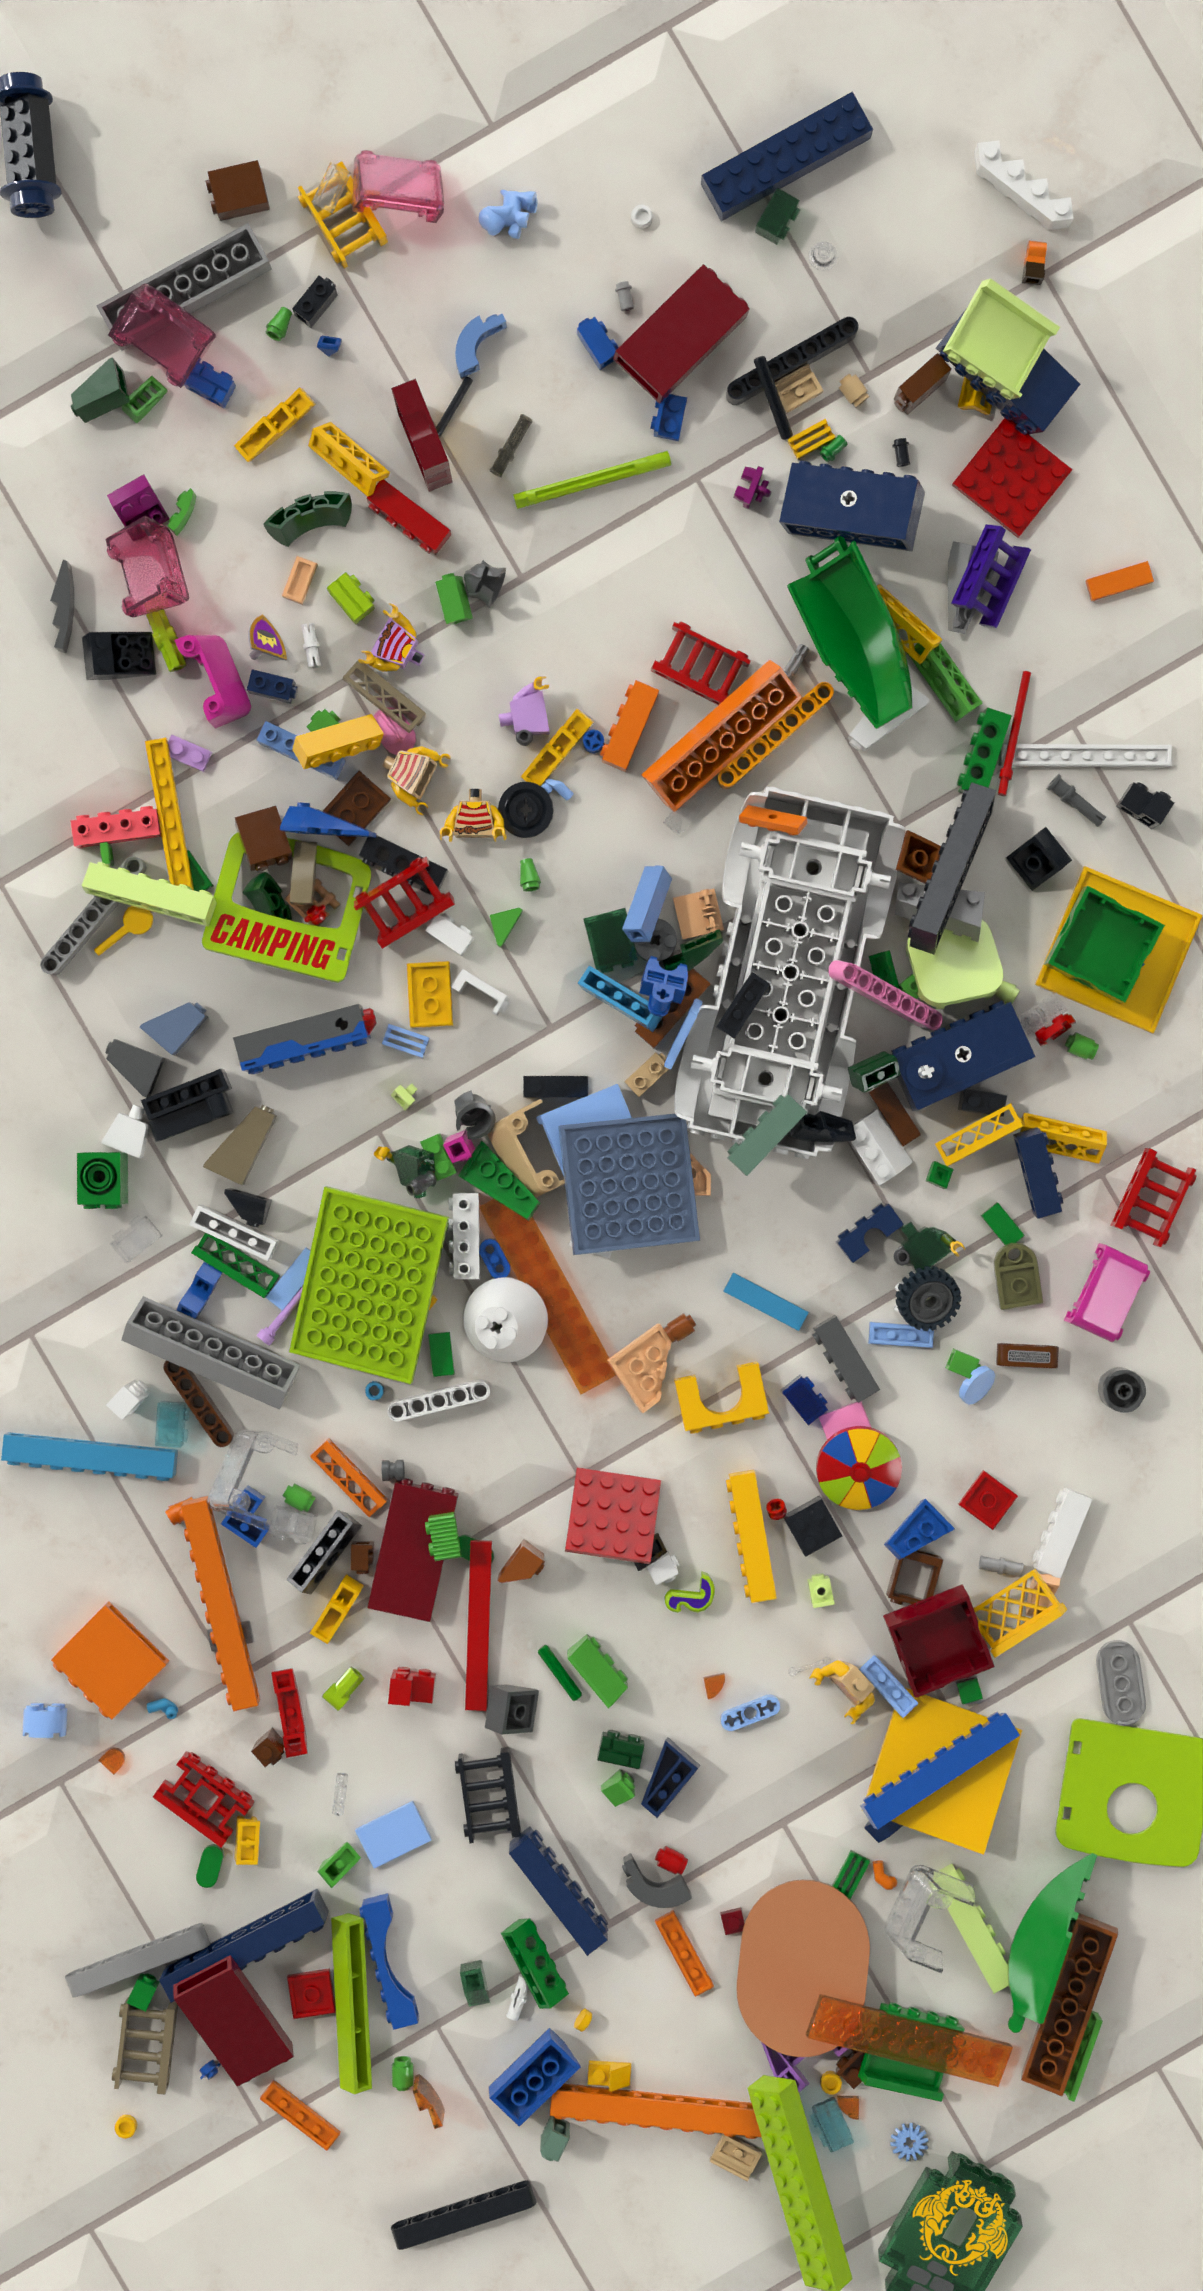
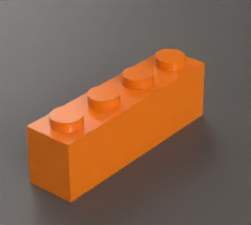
M635 680L634 685L629 684L625 694L628 697L625 705H620L616 715L620 717L617 725L612 724L608 736H611L609 744H604L600 753L603 756V763L626 772L658 697V689Z

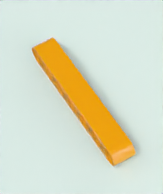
M828 682L817 684L719 772L717 777L718 785L723 789H730L831 700L834 694L832 685ZM820 688L828 691L829 696L827 698H821L818 695ZM810 703L813 710L811 712L803 711L802 704ZM794 717L797 725L793 727L788 726L786 718ZM778 731L781 739L778 741L772 740L769 735L770 732ZM754 746H763L765 753L757 755L753 750ZM738 760H747L749 767L747 769H740L737 764ZM724 773H729L732 775L733 781L726 784L722 781L721 776Z

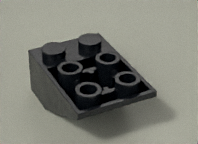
M89 632L82 637L86 680H111L156 675L152 632Z

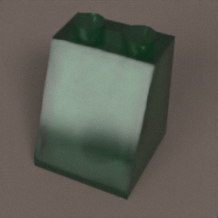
M625 908L583 919L595 969L603 974L614 971L613 967L621 965L622 969L634 966V962L638 960L634 942H631L622 930L627 917Z

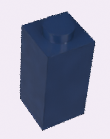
M252 669L247 691L249 694L291 704L292 698L295 699L297 696L298 686H295L296 682L294 679Z

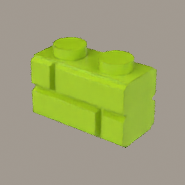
M345 572L326 589L356 625L375 609L372 604L375 600L368 591L362 592L359 588L361 583L354 574L349 576Z

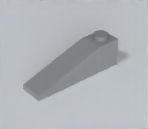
M955 541L952 543L948 560V631L965 634L976 609L973 607L972 609L955 607L951 602L976 546ZM999 551L996 552V555L994 557V560L996 562L998 559ZM989 568L985 580H991L994 570ZM983 588L980 589L977 600L979 597H983L985 593Z

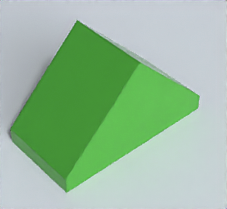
M521 908L490 915L496 942L500 948H502L523 912Z

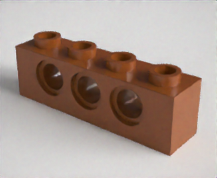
M694 968L688 971L687 985L691 988V994L686 997L684 996L681 1004L676 1003L677 1009L675 1012H668L667 1015L662 1017L663 1025L661 1028L651 1032L636 1023L634 1025L637 1028L635 1033L654 1049L687 1012L694 999H698L711 983Z

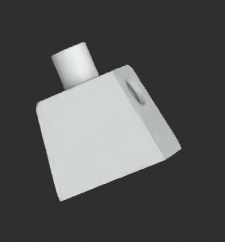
M133 1104L129 1116L119 1113L101 1143L137 1158H143L150 1128L148 1123L141 1121L145 1111L144 1108Z

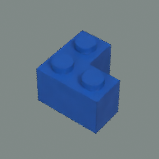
M247 1485L221 1523V1525L255 1548H257L271 1528L269 1524L254 1515L265 1499V1496Z

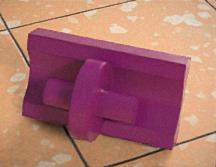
M745 466L741 479L751 483L749 489L738 485L733 498L742 502L743 507L749 509L755 493H757L755 499L757 502H762L763 496L770 497L772 493L767 489L768 481L763 480L761 486L758 485L764 470L760 466L757 469Z

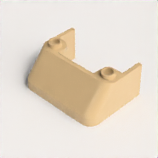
M541 1099L495 1123L492 1131L488 1133V1137L500 1160L535 1198L565 1184V1180L559 1181L557 1175L551 1170H543L536 1174L517 1138V1135L523 1133L528 1126V1120L524 1112L543 1103Z

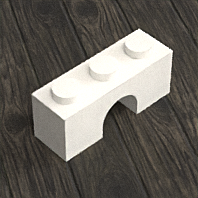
M133 1380L123 1386L106 1406L123 1420L128 1414H132L150 1395L147 1391L149 1388L142 1381L139 1380L137 1382Z

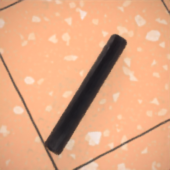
M759 356L754 359V364L781 439H789L793 436L770 368L766 357Z

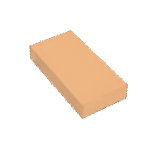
M297 556L282 597L303 605L318 564Z

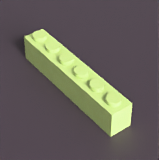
M102 862L97 864L89 863L82 883V888L87 894L208 927L217 904L214 896L208 891H194L189 886L183 884L179 886L172 885L171 882L165 879L157 881L143 873H138V875L131 874L127 869H113Z
M950 1864L930 1875L933 1884L993 1993L995 1994L1009 1986L1008 1962L1006 1963L1003 1957L1006 1955V1952L1000 1942L998 1944L995 1943L993 1937L996 1934L990 1924L986 1925L983 1918L986 1916L980 1905L976 1907L972 1900L975 1899V1896L970 1887L965 1888L962 1881L966 1879L960 1868L955 1870L953 1864Z

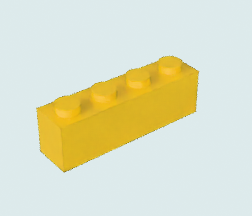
M369 714L296 736L292 750L303 769L316 768L330 761L336 762L340 758L355 756L360 752L378 748L384 733L374 716Z

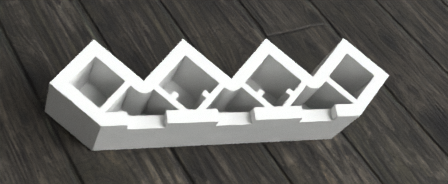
M999 140L977 144L974 151L977 175L982 179L988 180L1006 198L1012 199L1030 217L1033 216L1041 222L1045 229L1069 228L1073 221L1071 197L1050 200L1047 178L1026 181L1023 159L1002 162Z

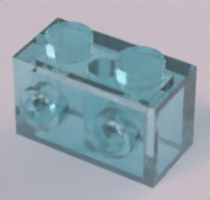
M160 1401L158 1403L155 1446L181 1448L184 1442L188 1441V1429H185V1421H189L190 1409L186 1408V1402Z

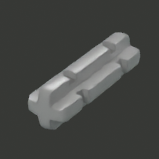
M803 644L798 646L795 651L796 654H793L785 667L784 672L790 680L803 662V657L805 658L809 652V648Z

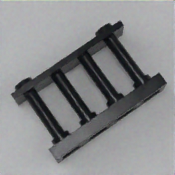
M501 1748L500 1755H497L496 1758L464 1762L463 1753L459 1754L458 1761H455L456 1774H460L467 1822V1824H463L464 1836L469 1837V1844L474 1843V1834L505 1829L511 1831L512 1838L520 1837L521 1827L510 1748ZM495 1766L503 1769V1776H500L499 1779L467 1783L466 1770ZM498 1787L506 1791V1797H503V1800L470 1804L468 1793L470 1791ZM502 1808L508 1810L509 1818H506V1821L473 1825L471 1815L473 1812Z

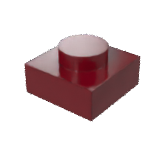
M741 1907L720 1912L725 1935L743 1931L745 1923Z

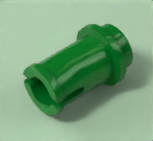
M838 435L827 447H822L821 457L826 462L834 461L835 456L848 445L847 441L841 435Z

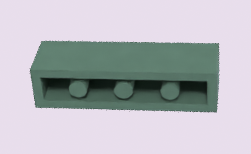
M786 1094L784 1097L780 1095L772 1103L775 1107L770 1112L765 1111L757 1119L760 1123L755 1128L750 1127L742 1135L745 1139L740 1144L735 1143L727 1151L730 1154L727 1159L745 1176L751 1173L807 1113L789 1094Z

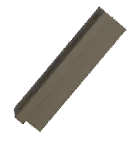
M357 661L343 676V680L408 733L416 725L419 727L424 721L426 713L366 664H361ZM354 674L363 682H355L350 677ZM368 686L380 696H372L368 691ZM385 700L396 709L389 710L385 706ZM402 714L412 721L410 725L402 720Z

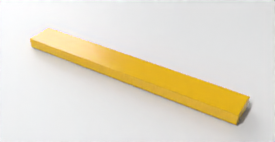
M166 737L145 741L169 881L172 885L179 886L183 884L194 890L168 740Z

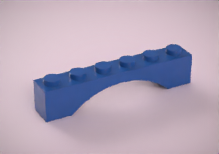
M386 1893L363 1899L362 1907L359 1908L360 1916L366 1921L367 1941L371 1940L372 1948L370 1949L372 1961H376L378 1969H375L377 1982L382 1984L383 1989L380 1990L382 2002L387 2003L388 2024L392 2023L393 2030L418 2024L419 2012L415 1996L400 1984L393 1974L387 1959L386 1934L393 1918L389 1894Z

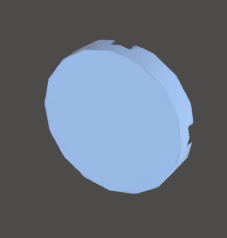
M978 1367L972 1371V1377L969 1380L966 1378L963 1381L959 1391V1396L963 1402L968 1405L974 1404L981 1400L991 1389L995 1380V1373L989 1367Z

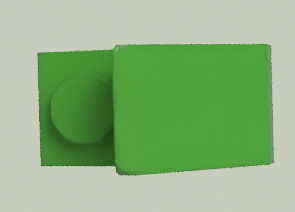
M346 1842L330 1858L322 1862L317 1872L333 1888L361 1857Z

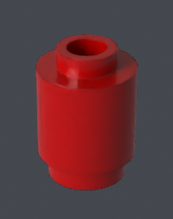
M667 1846L663 1849L660 1848L655 1857V1860L658 1861V1867L675 1875L677 1873L682 1875L688 1863V1859L684 1857V1854Z

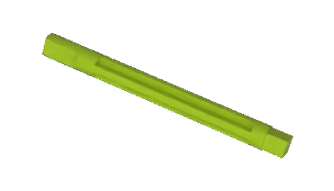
M668 451L516 493L513 494L517 509L668 467L672 465Z

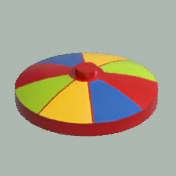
M853 1426L836 1432L823 1444L816 1461V1475L822 1491L835 1504L847 1509L864 1510L880 1505L894 1493L901 1479L902 1461L897 1447L887 1435L871 1427Z

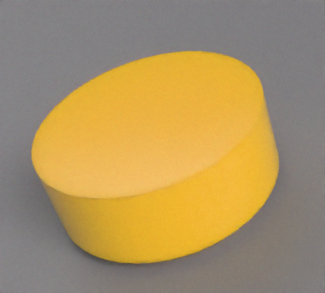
M584 2008L577 2016L574 2028L580 2032L586 2030L592 2020V2012Z
M827 2071L821 2076L820 2085L826 2094L833 2095L840 2091L842 2081L836 2072Z
M131 2115L120 2116L115 2124L116 2134L124 2139L132 2137L137 2129V2121Z

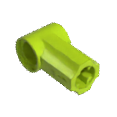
M351 1666L336 1683L334 1682L328 1688L322 1698L339 1711L349 1700L353 1691L364 1680V1677L356 1668Z

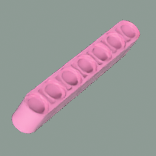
M835 960L830 964L829 976L833 980L918 1027L938 1030L943 1022L942 1014L853 963Z

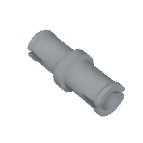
M980 1556V1570L994 1571L999 1575L1005 1573L1019 1577L1022 1576L1023 1563L1006 1561L1005 1558L1001 1557L1000 1559Z

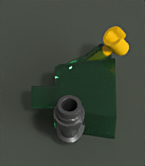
M411 1145L390 1152L388 1147L379 1146L374 1152V1156L377 1159L384 1161L387 1157V1161L396 1166L400 1183L406 1186L408 1194L414 1195V1198L425 1197L427 1188L436 1185L437 1179L435 1176L433 1152Z
M910 1221L901 1228L907 1239L901 1243V1247L894 1252L893 1257L894 1261L901 1266L909 1262L913 1271L917 1273V1268L924 1270V1266L931 1267L950 1252L959 1257L960 1255L956 1252V1249L962 1247L965 1250V1247L946 1231L936 1227L927 1228L925 1226L917 1230Z

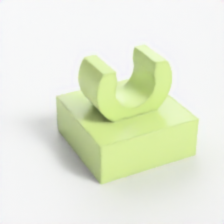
M410 1084L406 1089L399 1085L391 1096L406 1111L415 1101L412 1095L418 1089L413 1084Z

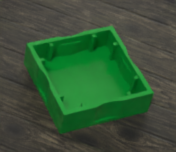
M1086 886L1082 888L1044 965L1120 1004L1125 1003L1140 975L1143 962L1153 950L1165 925L1138 911L1128 909L1119 904L1115 899Z

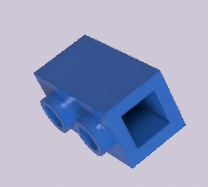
M596 317L592 319L586 318L578 324L577 336L599 370H602L614 362V354L619 347L614 339L610 340L606 335L608 331L602 321L598 322Z

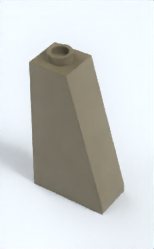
M263 1104L261 1108L255 1106L209 1157L203 1167L235 1183L244 1185L277 1115L273 1114L274 1109Z

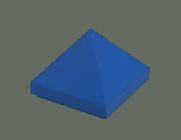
M322 335L317 343V348L329 357L339 350L342 339Z

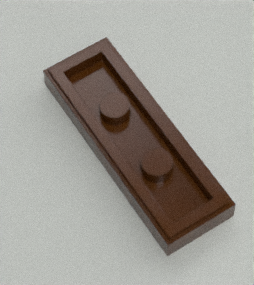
M888 1082L868 1092L902 1146H905L921 1135Z

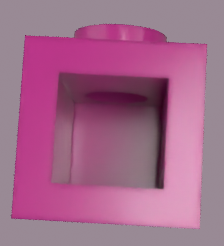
M466 1129L447 1137L443 1143L452 1163L459 1160L463 1162L471 1158L475 1149L471 1139L468 1140Z

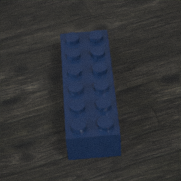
M529 1826L521 1833L520 1837H515L510 1841L509 1855L588 1956L608 1941V1922L602 1914L598 1915L596 1913L592 1900L589 1897L585 1898L583 1896L579 1883L576 1880L572 1881L568 1876L569 1871L563 1863L559 1864L555 1858L557 1856L550 1846L546 1847L542 1841L544 1839L539 1831H533Z

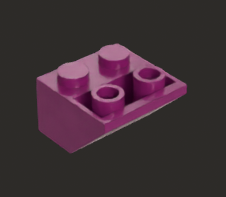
M144 474L107 495L113 509L132 540L170 519Z

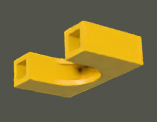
M756 1361L736 1366L741 1385V1396L738 1403L732 1409L725 1412L712 1411L702 1403L695 1375L674 1379L685 1431H690V1434L703 1431L702 1428L708 1426L711 1429L723 1427V1423L727 1422L735 1425L743 1423L744 1419L750 1417L753 1420L765 1418V1414H769L759 1363Z

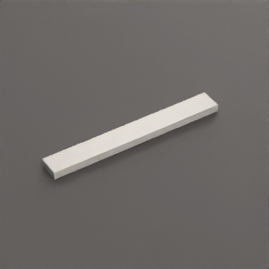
M1008 744L1002 745L1000 767L1004 766ZM1017 744L1012 767H1171L1172 745Z

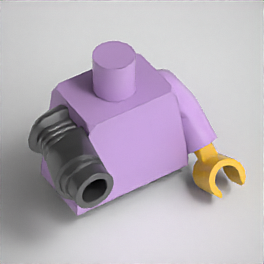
M545 676L535 678L534 682L523 687L513 696L510 702L511 712L499 714L500 726L514 725L516 741L522 746H528L532 742L533 735L550 734L543 691H539L549 688V685L542 686V680L546 679Z

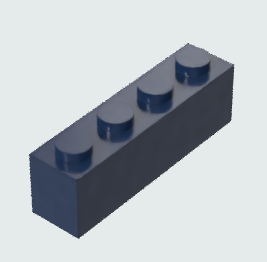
M1036 1127L1013 1134L1032 1213L1037 1219L1062 1212L1061 1204L1064 1202L1060 1191L1057 1192L1056 1185L1059 1184L1056 1173L1052 1172L1051 1165L1054 1164L1051 1153L1047 1151L1046 1145H1049L1046 1133H1043Z

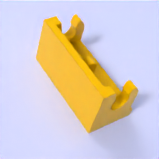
M237 1816L234 1854L236 1865H258L260 1821L255 1816H252L251 1819H245L244 1816Z

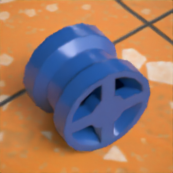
M589 730L585 733L583 737L585 750L589 753H598L602 750L604 736L601 732Z

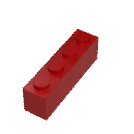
M384 479L377 483L374 493L366 498L369 504L368 508L377 515L379 513L383 514L388 524L394 528L396 526L404 530L402 532L404 536L411 541L413 539L421 543L419 545L420 548L428 554L433 552L437 555L451 536L449 528Z

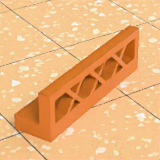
M330 1438L310 1455L368 1517L387 1502L388 1498ZM324 1449L331 1457V1462H322L317 1455ZM334 1465H339L346 1472V1478L337 1477L334 1474ZM349 1481H355L361 1488V1493H352L349 1490ZM364 1496H369L376 1503L371 1510L364 1505Z

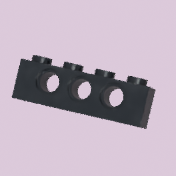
M376 835V838L367 837L359 854L363 858L362 862L370 867H374L376 864L382 867L381 872L392 877L394 874L397 875L402 872L397 868L400 860H407L409 862L408 867H410V863L415 859H423V857ZM383 850L388 851V860L380 861L378 859L379 852ZM429 860V866L425 869L440 890L448 874V869ZM416 874L407 879L411 886L415 883L421 886V891L432 895L423 880H419Z
M218 1069L145 1098L141 1102L148 1120H154L201 1102L213 1095L231 1090L232 1087L225 1069Z
M337 1510L286 1580L301 1593L312 1594L362 1525L348 1513Z

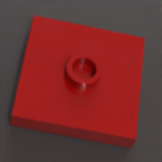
M982 1470L958 1505L994 1530L1018 1495Z
M330 1968L289 1974L287 1976L293 2019L336 2013Z

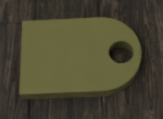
M1009 1243L1000 1248L994 1258V1272L1000 1309L1004 1310L1043 1303L1038 1262L1034 1252L1028 1246L1021 1243ZM1018 1249L1020 1252L1017 1259H1010V1250Z

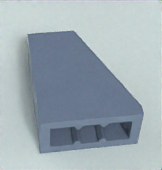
M188 1002L141 1024L140 1028L167 1052L175 1056L208 1018L205 1014L207 1010L197 1002L195 1005Z

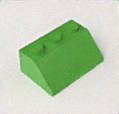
M586 1634L567 1650V1659L609 1709L628 1688V1683L626 1682L628 1677L621 1669L617 1671L613 1666L615 1662L608 1653L603 1654L599 1649L601 1644L594 1636L590 1638Z

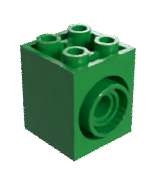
M125 1152L77 1153V1205H83V1209L100 1208V1205H105V1209L122 1208V1204H127L128 1154ZM101 1171H103L106 1176L104 1181L100 1179Z

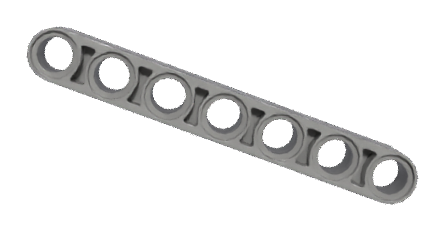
M136 856L128 857L119 867L127 869L131 874L135 875L146 872L145 862ZM138 861L140 864L139 870L131 872L130 865ZM94 896L42 958L40 966L43 972L50 975L60 974L120 902L112 900L109 905H104L102 897ZM96 910L98 918L96 921L91 922L89 914L91 911ZM78 927L84 928V935L81 938H77L75 935V930ZM69 943L71 947L70 952L64 955L61 947L63 944ZM54 959L57 966L53 971H50L47 965L50 960Z
M198 1923L68 1973L65 1979L72 1997H78L202 1950L210 1945V1941L203 1923Z

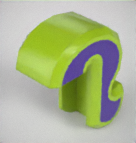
M701 1571L699 1592L670 1589L664 1597L666 1607L670 1611L677 1613L681 1612V1605L694 1612L706 1610L712 1604L715 1595L713 1580L708 1573Z

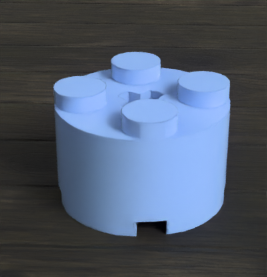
M44 1703L26 1705L23 1712V1736L29 1734V1737L53 1738V1733H59V1737L66 1736L67 1708H65V1703H52L48 1707H44Z

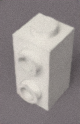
M446 913L442 916L438 914L426 922L425 926H427V929L425 931L460 956L464 954L474 939L470 936L472 932L463 925L460 928L454 925V919Z

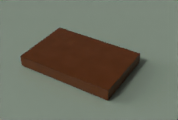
M359 770L323 811L366 829L391 801V798ZM337 836L348 847L358 838L353 836Z

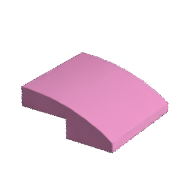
M862 1401L842 1406L840 1409L819 1416L827 1439L836 1432L848 1427H871Z

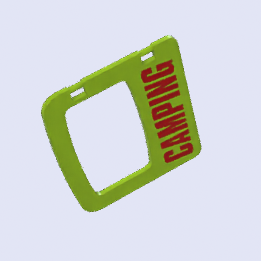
M238 832L234 834L228 843L214 894L217 904L209 927L205 926L203 933V947L211 952L335 983L342 982L346 977L364 908L361 907L355 910L354 901L356 899L353 895L356 887L362 888V892H368L371 881L369 866L364 864L361 859L317 845L316 864L348 874L353 879L342 923L338 928H328L286 920L246 908L232 901L245 853ZM287 838L293 857L295 841L299 840ZM339 948L347 950L344 961L337 959Z

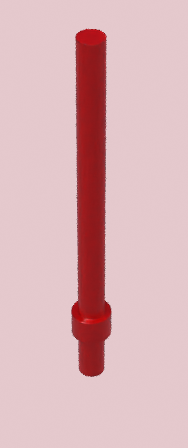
M1023 671L1004 766L1000 769L999 774L1001 780L998 795L1006 796L1009 781L1012 780V765L1031 672Z

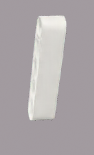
M480 1379L395 1400L388 1407L387 1413L391 1420L402 1421L482 1401L489 1396L490 1385L486 1380ZM477 1385H484L487 1392L484 1395H478L475 1392V1387ZM456 1390H463L466 1398L459 1401L454 1397V1392ZM434 1396H443L445 1403L441 1406L436 1405L433 1401ZM416 1400L422 1401L424 1409L421 1411L415 1410L413 1402ZM393 1406H401L403 1414L401 1416L394 1415L392 1412Z

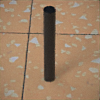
M467 376L464 378L436 426L438 436L441 437L472 384L473 380Z

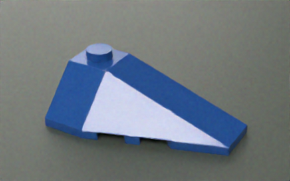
M298 802L297 806H289L280 825L281 831L296 834L376 838L377 834L334 815L312 808L310 803Z

